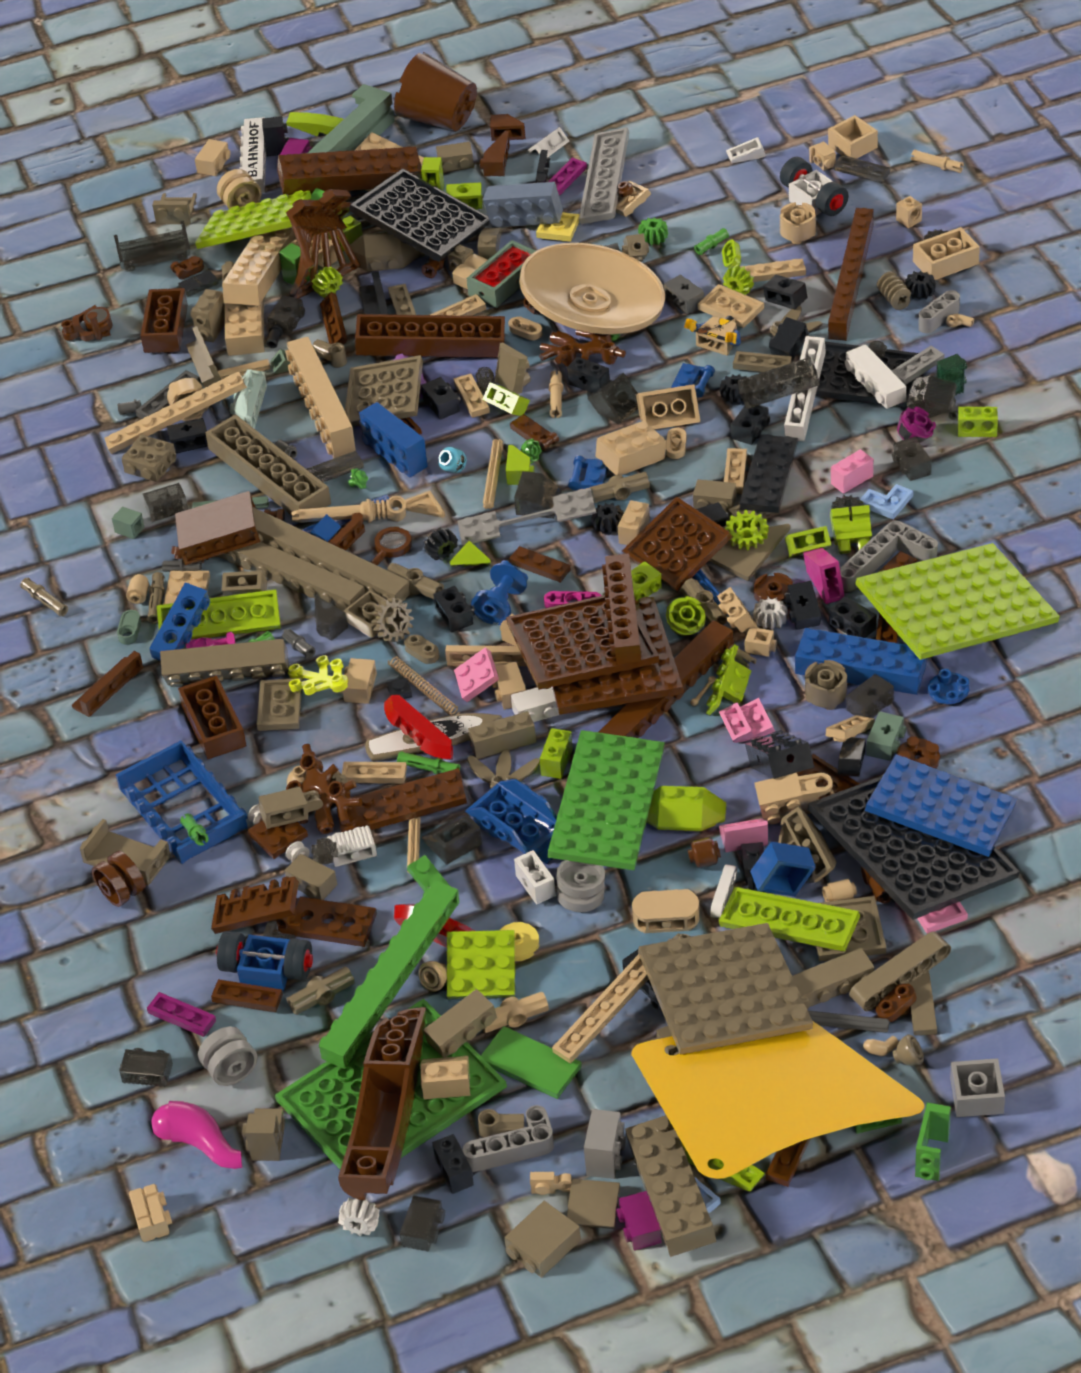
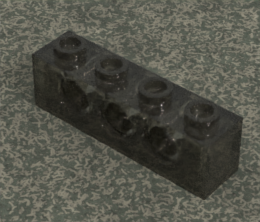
M811 357L738 380L740 395L747 409L820 385L817 370Z

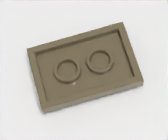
M293 679L260 680L257 717L258 731L299 729L302 689L296 692L291 691L289 682Z

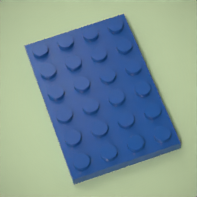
M896 754L867 802L865 811L989 857L1016 806L1017 798Z

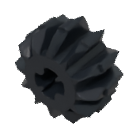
M913 271V274L907 275L904 285L911 292L912 299H927L928 296H933L936 289L934 276L929 275L928 272L923 273L920 271L917 273Z
M732 374L731 377L725 376V379L721 380L720 395L724 398L725 402L730 401L731 404L734 402L740 404L741 401L746 402L747 398L751 396L752 384L747 379V376L741 377L740 374L737 376Z
M606 502L604 505H597V508H595L596 513L592 514L591 523L595 530L601 531L602 534L609 532L610 535L612 531L618 532V524L624 514L620 505L615 506L614 503L606 504Z
M439 527L437 531L433 530L431 535H427L428 539L424 541L426 553L435 561H442L445 557L449 558V555L454 553V549L458 547L456 535L447 527Z

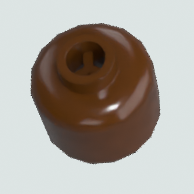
M710 837L693 841L691 843V850H688L690 862H695L698 868L716 865L718 858H721L717 840L713 841Z

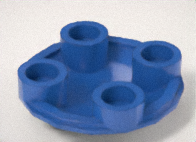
M949 669L940 670L939 674L933 677L928 684V693L931 698L942 704L958 703L966 698L970 691L969 679L961 674L951 672Z

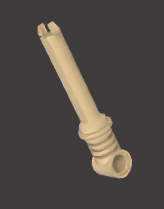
M392 496L386 502L381 500V503H379V500H376V503H374V501L366 499L360 505L298 509L292 512V516H296L292 517V521L299 523L317 522L326 514L333 520L352 519L351 517L354 513H361L364 521H368V523H371L375 518L380 520V517L382 519L387 517V519L398 522L406 516V501L401 496ZM394 507H399V508H401V509H400V510H393L392 508H394Z

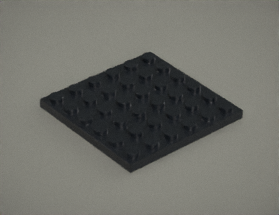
M401 169L353 202L349 208V211L357 217L365 219L371 225L379 227L387 234L393 235L400 239L401 242L407 243L417 251L423 252L438 262L452 253L456 246L464 244L490 224L488 216L404 169Z

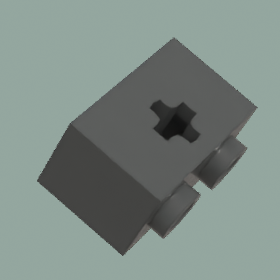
M681 274L664 283L666 300L687 315L698 310V303L705 296L701 288Z

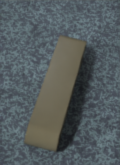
M934 931L930 932L856 983L851 988L849 995L864 1011H871L896 986L904 983L908 984V981L912 982L948 957L951 952V946Z

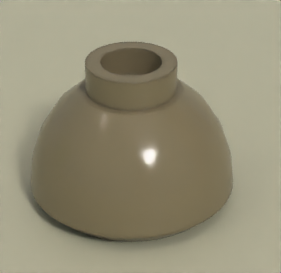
M910 1034L904 1036L899 1041L897 1049L893 1051L894 1059L898 1064L904 1063L909 1066H918L923 1063L922 1048L917 1039Z

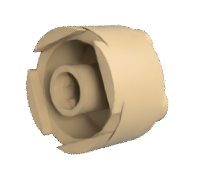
M796 202L782 207L780 211V234L785 239L792 241L793 244H801L802 241L815 236L816 214L814 207L807 203L796 205Z
M184 378L172 382L167 393L168 403L172 405L202 390L203 387L196 378ZM208 407L182 419V421L187 422L201 418Z

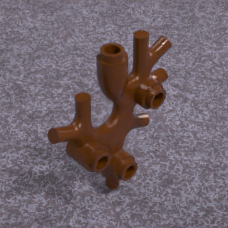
M576 330L577 336L592 339L588 343L581 344L577 343L576 339L570 334L557 331L552 332L550 335V342L553 345L545 343L540 345V350L546 352L540 354L539 357L541 361L557 356L555 362L557 364L563 363L564 366L568 367L576 358L575 354H582L581 358L588 360L591 354H602V360L605 364L611 365L616 362L617 357L624 358L626 351L615 346V343L612 342L611 334H597Z
M304 744L302 746L304 754H302L300 766L307 773L306 779L303 782L297 780L289 782L286 790L300 787L303 793L313 790L319 792L323 806L315 810V821L318 831L321 834H328L333 831L334 827L330 811L331 805H337L341 824H348L350 821L347 809L349 807L362 806L363 801L362 798H350V790L356 788V783L353 779L344 784L339 781L330 783L332 776L339 770L338 767L332 764L325 772H322L323 763L316 758L310 744ZM308 819L300 821V824L308 823Z

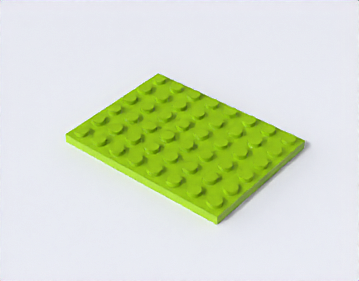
M993 543L858 577L855 583L920 660L1058 623L1060 617Z

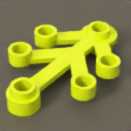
M326 655L318 657L316 663L319 667V673L304 670L300 664H293L288 668V675L290 679H293L289 682L292 692L303 689L305 695H312L315 692L328 688L332 689L333 692H341L348 687V678L346 675H342L344 665L341 659H334L329 662ZM329 664L331 666L332 671H334L333 676H328ZM296 678H301V679L307 678V679H309V680H306V681H302V682H301L300 679H296Z

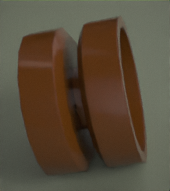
M120 850L111 854L107 858V862L102 861L92 868L91 872L96 885L107 900L117 907L128 902L130 895L136 896L145 890L146 885L141 872L130 857Z

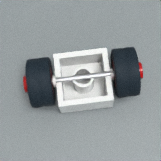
M792 157L783 165L780 171V181L789 188V202H796V205H802V203L810 204L814 207L816 215L823 212L828 216H835L844 209L849 198L846 188L830 180L819 171H813L810 163L801 157Z

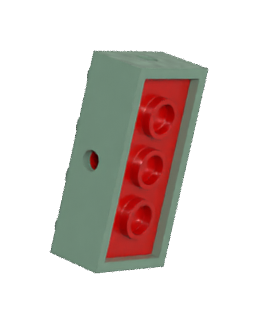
M511 240L466 278L468 295L473 296L477 294L485 303L497 308L520 288L519 280L522 265L536 250Z

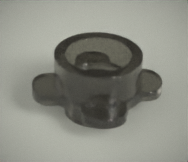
M872 341L868 347L878 358L885 356L887 346L882 341Z

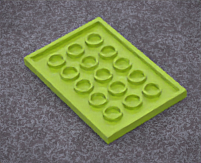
M300 190L293 193V195L287 196L283 194L272 200L267 198L259 203L250 202L243 207L234 206L226 211L217 210L204 227L195 245L197 249L292 227L286 212L293 207L292 204L295 201L311 199L310 191L303 192Z

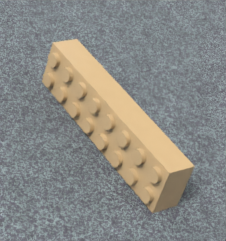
M292 227L256 235L251 238L222 283L224 303L260 305L282 270L279 252L287 244L296 240Z
M309 337L287 342L288 350L285 353L287 360L290 361L288 365L289 373L294 375L295 386H299V394L301 398L304 397L305 407L309 409L311 419L315 420V427L317 432L320 431L322 442L326 443L328 455H332L334 461L355 456L356 448L352 425Z

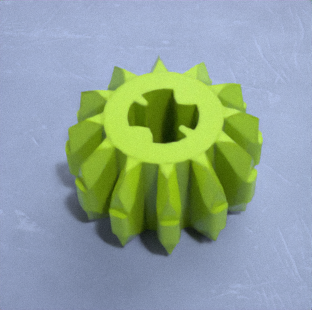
M736 265L730 267L722 278L724 286L744 295L748 294L754 285V277L750 275V271L745 270V266L740 267Z
M324 267L323 270H319V273L315 275V279L312 280V287L317 294L325 298L330 292L336 294V291L340 290L339 286L343 284V277L335 268Z

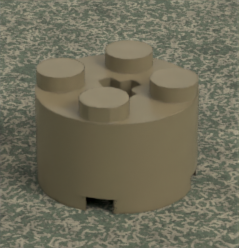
M824 660V663L817 664V662L811 664L805 672L806 700L815 706L823 707L827 710L835 709L847 696V674L845 668L840 663L832 660Z

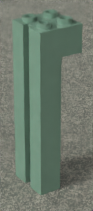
M363 84L352 94L356 104H359L358 107L308 153L352 151L371 132L381 135L395 121L394 110L390 107L393 105L392 94Z

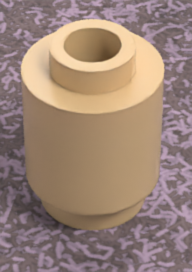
M137 574L131 578L126 597L130 602L140 604L146 600L149 589L147 577Z
M849 879L828 883L827 886L822 887L825 902L854 899V895H857L856 886Z

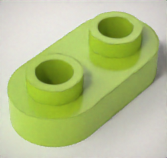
M733 239L726 242L722 249L723 264L728 269L732 266H740L741 264L740 245Z

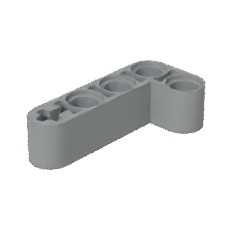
M539 1105L529 1107L526 1111L527 1127L467 1142L463 1146L462 1151L472 1172L549 1154L554 1148L552 1127L545 1108Z

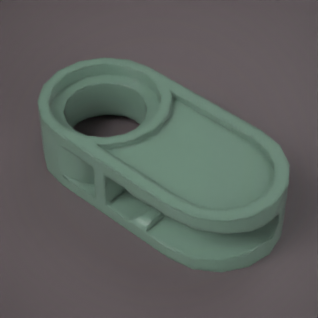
M127 610L121 615L117 629L120 643L129 645L137 640L141 627L138 611ZM124 633H132L130 636H122Z

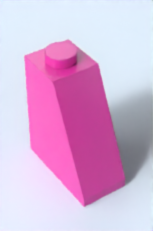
M823 548L803 553L806 571L824 603L829 604L841 600L844 597L839 561Z

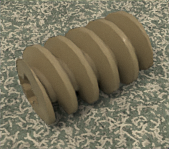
M889 271L884 273L877 281V288L894 309L902 310L906 308L910 303V290L907 289L895 272Z

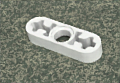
M727 864L724 866L712 902L711 917L720 919L736 882L737 866Z

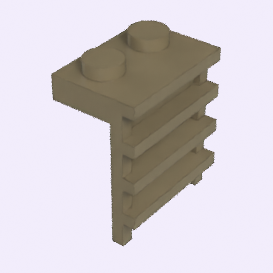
M163 193L161 200L153 201L152 206L156 224L190 225V219L193 217L192 212L195 210L194 205H196L197 193H193L192 197H166V193Z

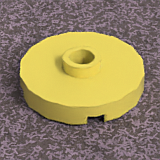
M513 922L500 929L515 931V961L529 959L538 950L539 934L530 924Z

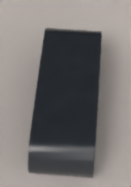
M850 737L842 743L838 760V775L860 777L865 755L866 738Z

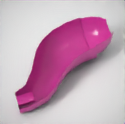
M169 1101L168 1104L160 1106L153 1114L152 1129L157 1137L164 1140H172V1142H184L193 1145L221 1167L231 1169L242 1168V1152L230 1146L216 1120L207 1110L184 1101Z

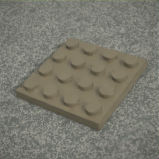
M421 355L350 368L345 413L352 427L360 426L359 412L376 402L399 419L417 416L423 366Z

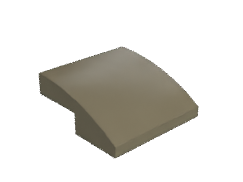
M572 1179L567 1217L578 1226L615 1229L620 1183Z

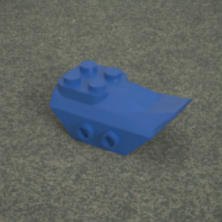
M517 779L500 781L465 811L473 817V822L492 837L500 838L503 841L506 840L524 854L534 850L545 864H548L553 859L548 858V849L557 815L548 801L542 795L532 791L525 783H521Z

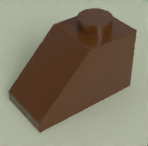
M509 114L491 115V141H496L505 131H509L510 140L526 139L525 124Z

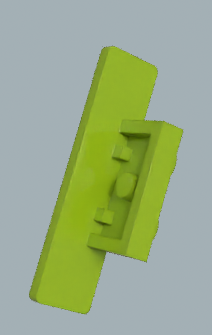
M736 644L732 648L726 649L721 657L723 662L716 672L718 678L712 685L711 690H713V693L706 703L708 705L706 714L711 715L720 706L722 697L727 698L733 703L738 702V704L743 699L751 670L734 661L739 647Z

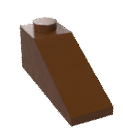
M505 131L484 152L483 159H480V169H483L484 176H505L510 149L509 131Z

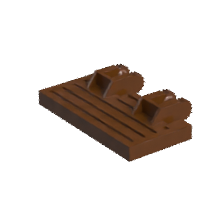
M286 876L282 878L281 887H279L277 879L269 882V889H267L265 884L253 887H243L242 896H240L241 894L238 889L231 890L230 898L225 893L217 895L211 926L212 931L218 934L224 931L293 916L299 881L295 876L290 878Z

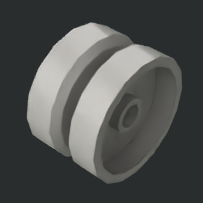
M568 860L563 861L557 868L556 897L559 903L564 908L574 912H587L600 906L604 900L605 870L603 866Z
M231 1026L220 1028L210 1034L203 1041L198 1051L199 1061L208 1070L214 1082L221 1086L233 1085L246 1078L252 1072L258 1060L257 1052L247 1042L244 1034L237 1027Z

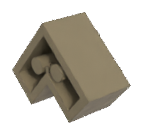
M255 1108L254 1114H248L247 1123L243 1124L242 1133L243 1137H246V1151H250L252 1161H280L285 1129L283 1109Z

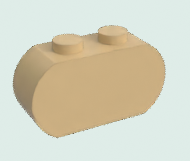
M688 889L641 892L632 902L633 923L643 933L690 931L697 926L700 919L698 897Z

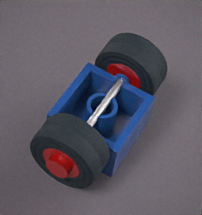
M224 931L219 939L216 950L217 967L220 971L238 972L240 983L282 989V991L285 989L287 979L306 980L313 963L312 945L308 940L248 935L245 943L243 933Z

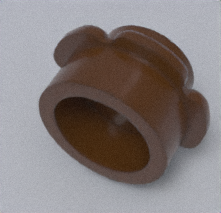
M627 181L621 182L618 185L617 193L621 197L631 195L633 192L632 183Z

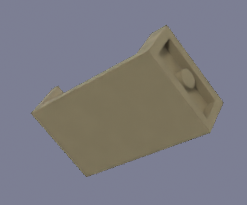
M102 819L93 828L92 833L80 846L83 862L92 866L102 861L107 862V858L118 850L124 852L136 864L147 886L151 884L171 857L167 841L160 839L155 847L110 832L105 819Z

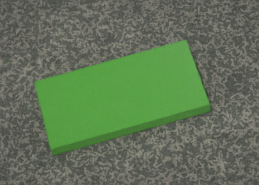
M505 1026L501 1028L481 1054V1057L494 1070L556 1099L560 1097L582 1067L581 1061L575 1059L570 1064L553 1053L552 1048Z

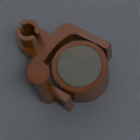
M94 305L75 315L72 321L64 320L61 323L63 338L71 341L80 337L83 341L87 342L93 339L102 340V337L111 336L110 330L113 323L109 310ZM82 321H84L87 331L81 327Z

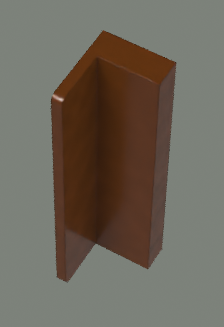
M133 651L128 657L121 659L71 705L72 708L88 717L94 714L144 668L141 654Z

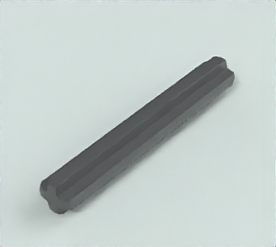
M808 1010L812 1021L820 1026L885 1033L889 1030V1020L884 1018Z

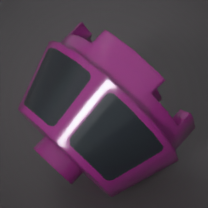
M908 407L900 415L897 432L906 442L918 445L932 437L936 423L931 422L928 418L929 413L919 407L909 409Z

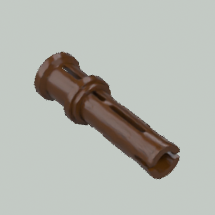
M448 256L440 262L429 258V262L425 263L421 268L422 273L427 278H434L437 271L443 268L444 261Z

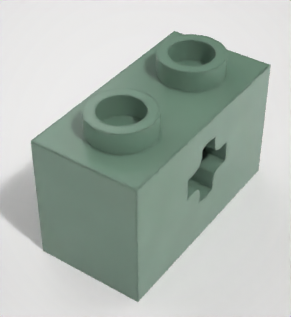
M879 711L867 739V756L888 761L892 760L894 753L897 754L900 747V738L904 739L906 734V726H903L904 717Z

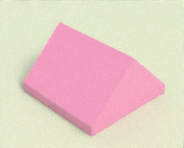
M760 818L719 825L725 852L741 850V844L763 842V846L768 845L767 820Z

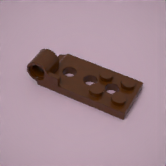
M300 896L296 898L293 916L268 921V924L274 930L280 931L282 935L365 947L377 915V910L373 907ZM305 916H312L309 920L302 919ZM326 919H333L330 923L323 922ZM347 922L355 923L349 927L344 926Z

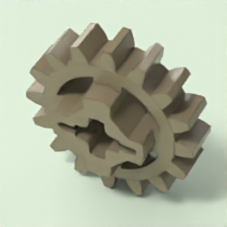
M387 598V600H381V605L375 606L378 611L372 612V615L376 616L371 621L376 623V627L373 630L379 631L378 637H384V641L398 642V640H404V635L410 634L408 628H413L410 620H413L414 617L409 616L412 610L406 609L407 603H401L402 599Z

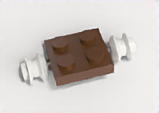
M259 804L251 807L248 813V820L253 822L254 826L248 829L249 835L273 859H276L284 852H286V857L291 862L300 854L309 857V849L304 847V844L301 842L308 837V832L299 822L267 829L260 814Z

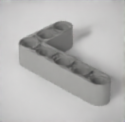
M891 521L840 568L844 592L854 591L857 588L855 584L856 578L874 573L897 550L910 555L920 562L936 558L938 550L937 540L903 522Z

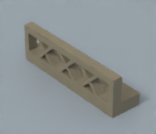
M196 326L192 329L197 340L186 344L202 384L206 388L220 381L221 378L205 341Z

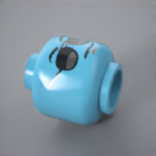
M454 447L444 448L438 457L440 468L455 474L461 472L467 462L465 453Z

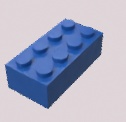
M378 402L359 412L362 440L366 445L372 447L377 454L382 455L390 464L392 463L401 473H405L408 477H412L428 467L425 440L416 431Z

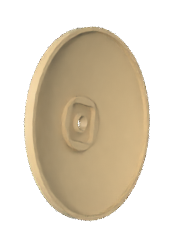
M561 243L544 247L531 254L525 260L520 273L519 282L522 293L536 310L559 324L584 332L623 334L640 330L652 324L660 316L665 302L663 285L650 268L628 254L601 245Z

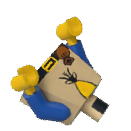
M728 315L725 319L713 316L701 324H697V321L689 318L685 321L684 328L696 333V346L728 356L733 345L739 346L741 343L740 332L737 330L736 320L733 316Z

